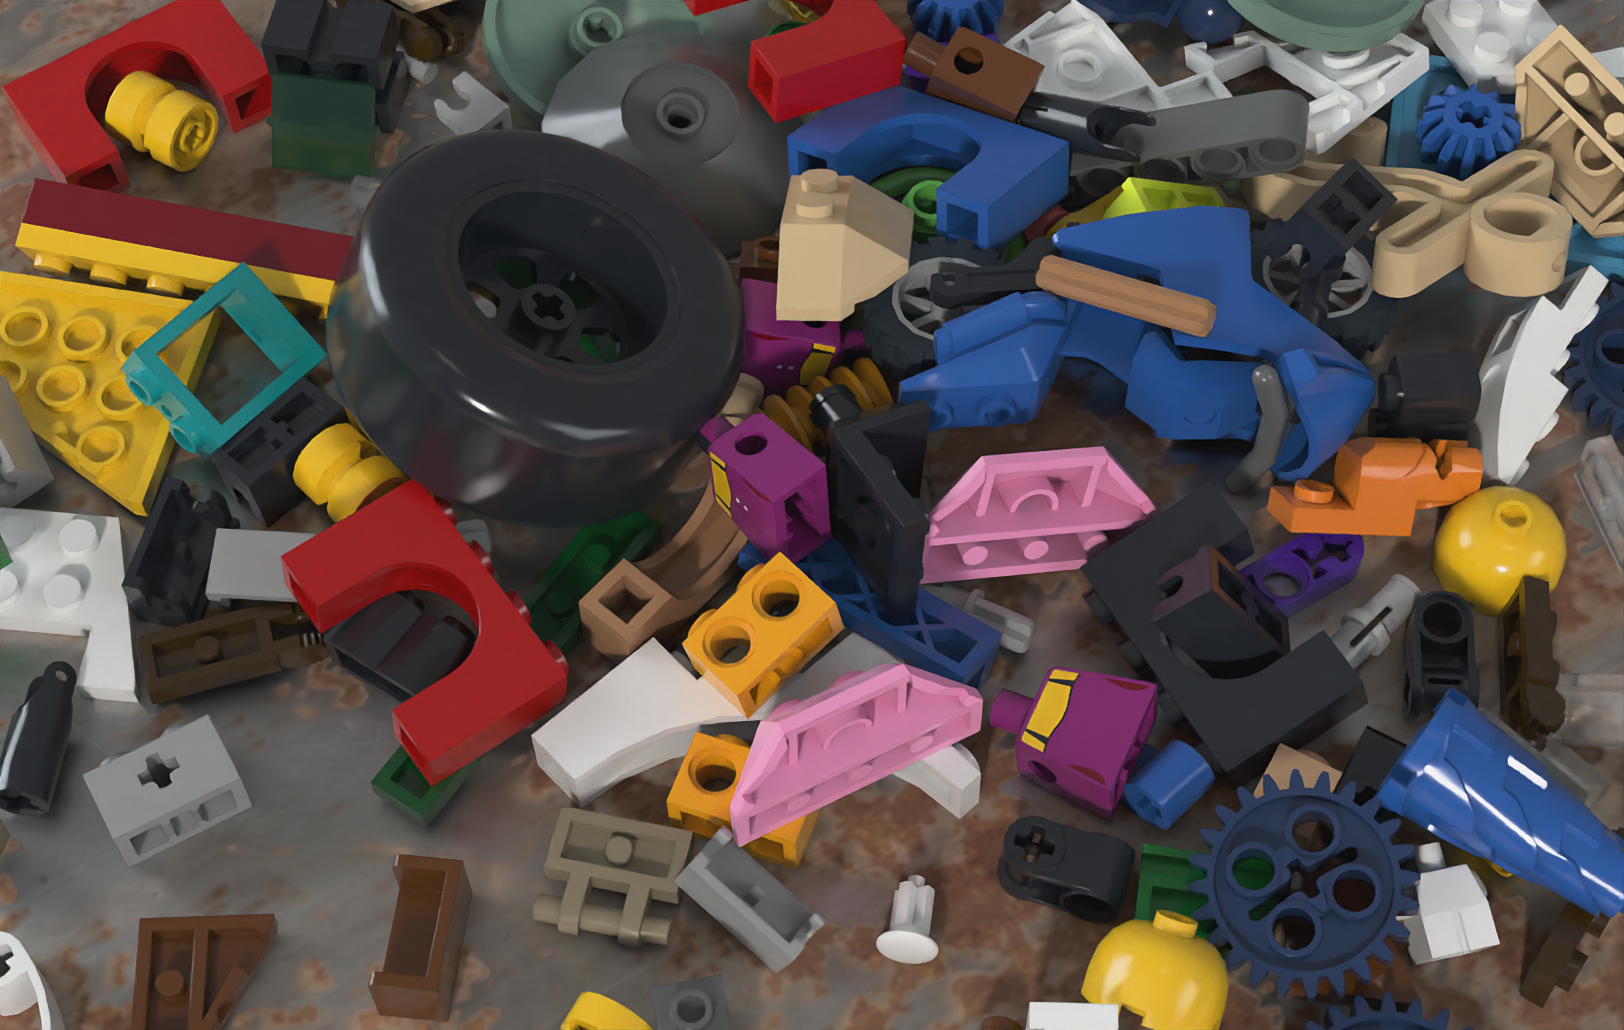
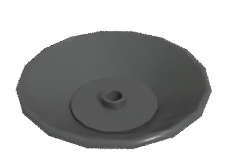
M639 32L593 49L559 80L541 122V132L564 136L597 147L634 165L657 180L696 215L727 258L741 252L742 241L754 242L758 238L766 237L781 222L790 184L787 136L803 126V120L798 116L779 123L773 121L748 88L750 56L742 49L694 32ZM681 121L688 127L683 129L675 128L669 123Z

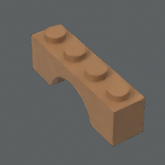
M711 477L694 513L670 542L654 555L642 561L630 562L623 558L579 601L584 639L617 666L653 637L663 646L741 569V567L737 566L739 554L750 540L717 504L713 497Z

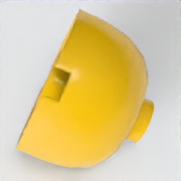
M1491 486L1475 491L1450 508L1440 526L1432 547L1433 570L1443 590L1457 593L1464 600L1475 604L1473 611L1498 617L1524 577L1531 576L1549 581V592L1551 593L1555 590L1566 564V533L1553 509L1536 494L1514 486Z
M1157 910L1154 921L1129 920L1115 926L1101 940L1089 963L1081 994L1093 1004H1118V1017L1123 1005L1129 1011L1143 1016L1142 1026L1154 1030H1219L1227 1003L1229 979L1226 963L1216 947L1195 934L1198 926L1197 921L1175 912Z

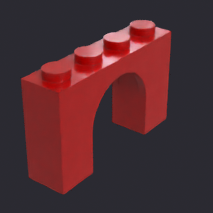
M175 0L2 86L17 125L57 182L120 193L131 187L118 149L103 130L99 121L115 88L127 75L135 71H147L161 79H174L193 85L208 98L233 133L279 111L274 94V88L277 83L276 76H269L265 58L220 0Z
M683 0L694 16L750 1ZM788 0L809 8L820 18L810 24L751 41L748 88L775 123L900 85L903 56L907 50V42L903 31L898 25L893 24L877 5L876 0Z
M410 479L283 554L281 562L285 585L321 634L376 600L393 592L405 590H425L438 593L457 603L470 616L477 629L478 638L468 658L449 675L392 709L394 736L430 786L433 787L565 703L567 674L570 673V669L559 648L549 639L542 643L529 626L532 623V619L519 595L511 589L504 593L492 577L494 568L482 546L475 540L467 543L455 528L457 519L448 501L435 494L430 495L427 489Z

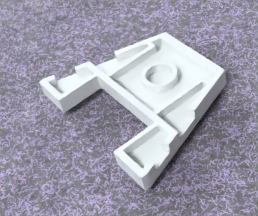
M1071 0L1068 5L1056 14L1048 11L1003 44V46L1045 66L1035 92L1041 91L1103 102L1144 112L1233 97L1211 70L1163 87H1158L1106 23L1111 21L1098 15L1076 0Z
M1434 0L1425 5L1421 25L1466 84L1470 87L1475 82L1478 91L1484 94H1489L1496 90H1499V94H1516L1515 66L1558 27L1537 0ZM1624 47L1592 53L1624 86Z
M1254 30L1233 35V45L1207 50L1206 42L1202 41L1184 47L1186 67L1196 74L1211 70L1221 83H1224L1266 65L1288 79L1291 84L1299 86L1316 97V100L1309 102L1310 111L1306 148L1316 155L1328 150L1429 70V48L1402 32L1393 37L1392 40L1381 45L1347 52L1310 49L1281 40L1275 36L1263 37Z
M0 507V534L13 560L12 563L0 570V629L89 637L76 682V688L81 697L139 703L141 687L136 670V637L132 627L130 603L121 586L128 570L125 530L119 517Z

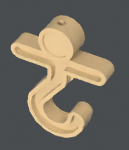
M1369 116L1325 152L1316 155L1306 148L1303 163L1294 170L1240 179L1239 190L1250 206L1273 220L1281 218L1283 222H1286L1353 156L1398 199L1367 231L1369 233H1379L1375 240L1370 285L1374 291L1381 295L1394 298L1410 297L1462 264L1463 272L1471 282L1484 290L1506 296L1528 297L1543 295L1555 290L1564 279L1573 221L1572 215L1564 206L1549 199L1554 160L1544 152L1528 149L1515 150L1463 182L1426 169L1382 167L1387 125L1379 118Z

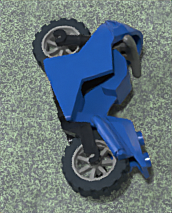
M1195 206L1127 214L1081 225L1080 222H1068L1066 228L1060 229L1052 235V240L1036 237L1013 263L1010 261L1007 264L1001 260V253L991 247L984 250L974 247L975 241L958 238V243L945 242V237L928 238V243L918 245L916 240L912 241L908 273L875 297L864 301L862 324L864 343L866 347L872 346L873 360L880 368L887 366L891 370V377L900 382L898 402L925 400L931 407L928 432L960 427H1001L1007 424L1032 421L1037 416L1058 374L1064 357H1086L1101 364L1128 384L1124 407L1153 428L1155 438L1242 439L1254 443V448L1226 477L1227 487L1232 492L1241 493L1252 486L1268 469L1279 481L1294 482L1307 479L1339 451L1348 440L1365 412L1373 403L1377 392L1375 380L1370 374L1369 369L1360 360L1363 359L1367 350L1372 353L1376 351L1382 344L1385 334L1388 335L1399 298L1381 295L1374 291L1370 285L1376 238L1371 241L1364 234L1341 259L1335 255L1315 276L1308 279H1300L1298 273L1301 267L1306 262H1310V253L1304 246L1299 244L1292 245V249L1287 254L1275 261L1261 250L1286 223L1281 218L1267 222L1264 231L1260 232L1256 229L1250 234V215L1247 210L1231 207ZM1054 255L1207 299L1217 307V317L1212 331L1205 337H1198L1044 291L1036 284L1035 280L1041 260L1045 256ZM1293 270L1296 276L1285 274L1284 272ZM1276 289L1289 292L1290 294L1282 297L1277 293ZM929 294L931 301L918 297ZM1340 297H1355L1358 302L1350 306ZM902 311L922 317L909 322L904 317Z

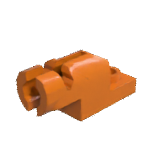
M1361 437L1349 440L1343 444L1337 453L1331 485L1318 480L1301 479L1295 482V487L1271 486L1267 511L1289 532L1411 536L1415 510L1455 505L1480 489L1483 474L1482 455L1478 448L1467 447L1468 441L1433 439L1428 445L1422 443L1418 437L1406 439Z

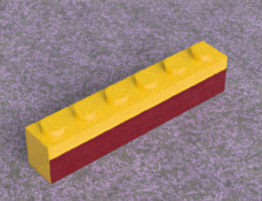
M34 178L15 246L34 261L33 267L36 270L52 276L66 278L69 277L71 270L90 274L89 278L106 286L125 288L127 281L147 284L146 289L157 295L179 299L182 298L183 292L203 295L244 261L295 319L298 313L319 317L318 322L326 326L330 294L354 236Z

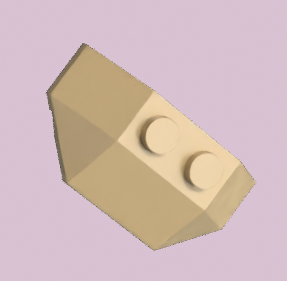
M1560 24L1515 66V85L1517 86L1515 114L1516 121L1521 124V138L1515 150H1536L1552 157L1554 160V171L1550 193L1594 239L1624 236V86Z
M812 169L803 172L801 175H791L780 223L777 320L842 321L854 312V304L875 297L907 274L909 271L914 229V211L854 176H838L835 171L828 169Z

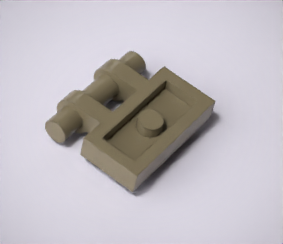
M561 806L545 860L544 871L546 878L567 882L563 897L538 893L533 908V920L556 924L560 933L580 936L582 931L586 930L616 936L620 945L640 948L642 942L668 947L673 931V919L649 915L648 912L652 899L679 904L683 889L674 880L690 863L695 844L693 831ZM592 887L627 894L624 908L619 909L589 903Z

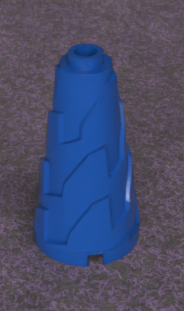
M1451 687L1432 710L1435 715L1431 721L1421 725L1373 798L1377 797L1382 800L1380 807L1389 814L1391 812L1398 813L1468 853L1480 858L1485 857L1514 875L1545 886L1597 918L1601 912L1609 918H1613L1618 912L1624 915V840L1601 823L1592 811L1570 790L1548 774V768L1535 756L1481 714L1468 696Z

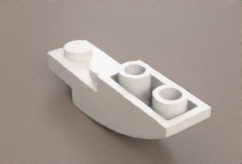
M1589 265L1564 277L1561 284L1555 290L1550 291L1546 297L1541 295L1509 310L1494 335L1479 371L1482 387L1480 405L1474 421L1469 423L1467 447L1478 448L1482 455L1483 474L1479 490L1495 485H1515L1529 467V461L1526 459V456L1535 442L1543 439L1556 425L1559 414L1555 410L1569 389L1559 382L1554 375L1569 359L1570 351L1566 347L1573 336L1583 330L1597 315L1599 305L1596 303V300L1609 281L1593 266Z

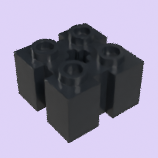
M276 0L261 42V48L269 76L278 77L274 94L282 121L327 126L329 118L347 120L349 129L394 134L410 83L404 52L396 50L400 33L394 5L368 0H347L345 9L332 7L328 0Z

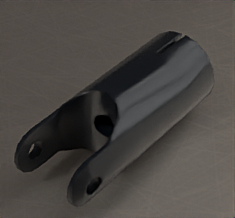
M1041 91L1034 92L1028 97L1024 104L1027 108L1023 107L1020 115V126L1069 141V152L1136 164L1141 160L1139 155L1126 148L1110 145L1111 141L1119 129L1133 123L1155 126L1157 122L1154 117L1144 111Z
M55 661L49 664L44 671V675L35 678L30 683L24 704L12 715L0 756V809L25 816H40L49 811L72 729V697L77 682V674L75 669L67 662ZM57 671L65 673V681L57 678Z

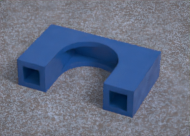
M899 85L830 106L787 136L789 183L791 175H801L803 172L812 169H828L835 171L838 176H854L866 184L882 173L906 166L931 165L958 171L936 188L937 237H945V242L958 243V238L975 241L974 247L982 250L991 247L999 251L1068 194L1069 141Z

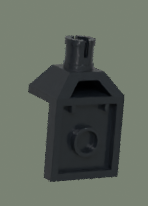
M831 385L820 391L812 399L808 408L811 411L808 414L810 421L827 439L825 465L831 534L891 617L896 618L916 610L919 583L924 576L922 559L925 536L929 533L930 522L927 511L919 498L931 407L925 400L884 404L865 411L857 401L856 395L847 385Z

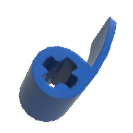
M1171 740L1160 752L1146 743L1131 780L1124 786L1125 793L1120 804L1160 830H1168L1215 783V776L1205 759L1195 749L1182 741Z

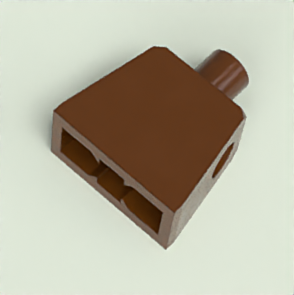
M959 27L947 46L918 31L903 56V64L929 77L926 95L1017 125L1020 123L1022 108H1027L1024 104L1028 97L1036 91L1045 68L1039 62L965 27Z

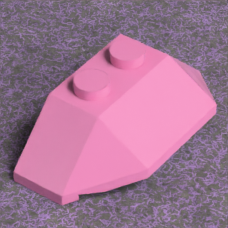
M1104 446L981 456L956 479L928 513L930 530L925 536L922 559L924 576L919 584L1080 569L1081 566L1152 520L1161 512L1158 506Z
M883 663L866 672L861 670L848 672L836 679L828 690L804 701L802 699H792L782 703L769 714L768 718L760 721L730 804L731 827L738 847H741L981 731L983 698L976 688L904 663Z

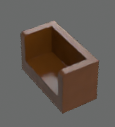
M396 854L392 869L399 886V893L382 972H371L368 988L379 1015L448 1022L473 895L463 860Z

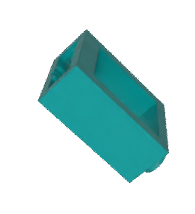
M243 261L136 348L120 369L127 376L125 381L132 394L144 405H154L169 421V430L176 442L192 454L197 452L207 462L210 459L209 455L220 448L303 377L305 378L328 354ZM219 305L224 308L282 372L281 375L222 425L158 357V355Z

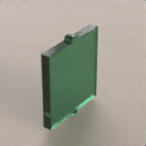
M275 71L272 74V114L266 118V123L272 127V168L371 180L374 177V139L380 134V128L375 125V83Z

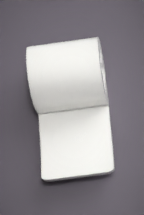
M0 931V972L5 969L8 970L4 976L0 977V1015H17L38 1002L42 1030H65L63 1017L55 996L40 970L17 938L10 933Z

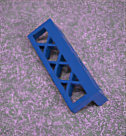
M832 538L794 564L836 602L845 627L924 671L976 688L978 691L990 678L1003 635L998 630L920 587L916 610L892 618L839 543ZM751 541L740 551L737 566L746 571L760 563H768L767 559Z

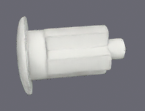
M911 875L908 877V881L900 882L899 890H895L889 931L881 934L876 941V946L880 953L897 962L920 964L931 961L938 954V945L929 938L935 891L929 885L924 886L925 879L922 876Z

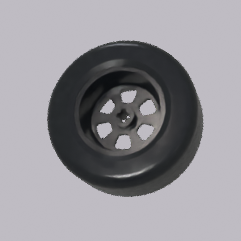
M492 129L449 137L424 147L395 167L377 188L365 209L333 285L326 317V345L329 364L336 385L347 408L375 447L395 467L436 496L486 518L534 528H575L610 522L645 507L664 493L684 472L698 450L699 446L696 444V438L699 432L709 420L720 415L732 396L742 371L747 344L745 309L732 269L710 232L678 197L639 168L609 152L564 136L521 129ZM475 291L491 301L496 307L495 317L487 318L469 292ZM585 334L591 341L603 362L580 346L581 335Z

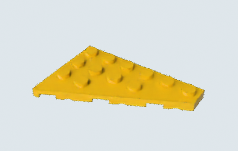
M0 271V375L6 377L36 442L131 512L148 517L176 440L170 433L169 421L154 405H144L132 394L125 381L127 376L120 368L136 348L194 301ZM218 307L158 355L192 394L195 392L222 320Z

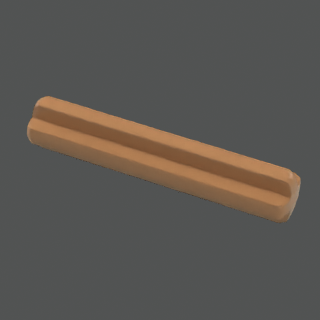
M1054 255L1045 256L1041 260L1036 274V284L1044 291L1198 337H1205L1210 334L1217 317V307L1207 299Z

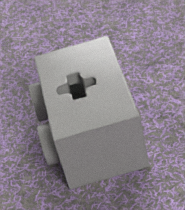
M208 714L193 722L184 721L168 728L160 738L131 752L123 751L113 754L102 761L98 768L83 774L104 822L129 868L253 807L242 780ZM171 783L167 787L161 788L165 784Z

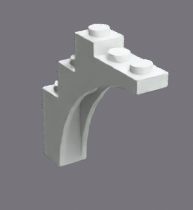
M853 631L804 673L802 669L797 672L759 710L747 719L703 676H699L697 670L694 669L692 663L685 655L677 650L670 654L653 637L531 735L537 763L581 809L624 779L670 759L685 756L696 731L713 737L718 734H728L752 745L760 721L768 718L769 714L782 703L792 699H802L804 701L828 690L836 679L848 672L855 670L866 672L883 663L905 664V662L897 655ZM738 646L721 662L735 663L742 660L748 654L750 647ZM958 742L892 773L922 789L959 819L979 803L981 781L979 764L969 750Z

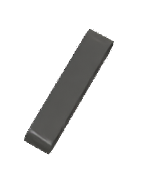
M1282 89L1146 112L1156 119L1155 126L1129 124L1119 129L1110 144L1133 151L1140 156V162L1136 164L1069 152L1068 194L1056 204L1064 208L1093 203L1109 194L1116 187L1121 186L1128 177L1201 186L1294 170L1305 159L1310 111L1309 103L1302 95L1294 91Z

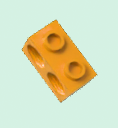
M779 552L767 564L760 563L751 568L740 580L737 592L718 610L710 609L703 613L691 626L688 638L682 642V645L694 669L742 715L749 719L844 629L836 602L787 557ZM793 600L798 602L796 609L786 616L774 617L769 615L771 608L781 601ZM744 645L750 647L748 654L738 662L723 663L720 661L724 652L733 646Z
M695 732L666 801L670 827L693 831L695 838L707 842L723 825L732 832L730 804L751 749L749 744L740 738L728 734H718L713 737ZM716 778L726 779L732 783L727 789L717 792L708 791L702 787L707 781ZM821 808L741 846V848L750 856L797 870Z

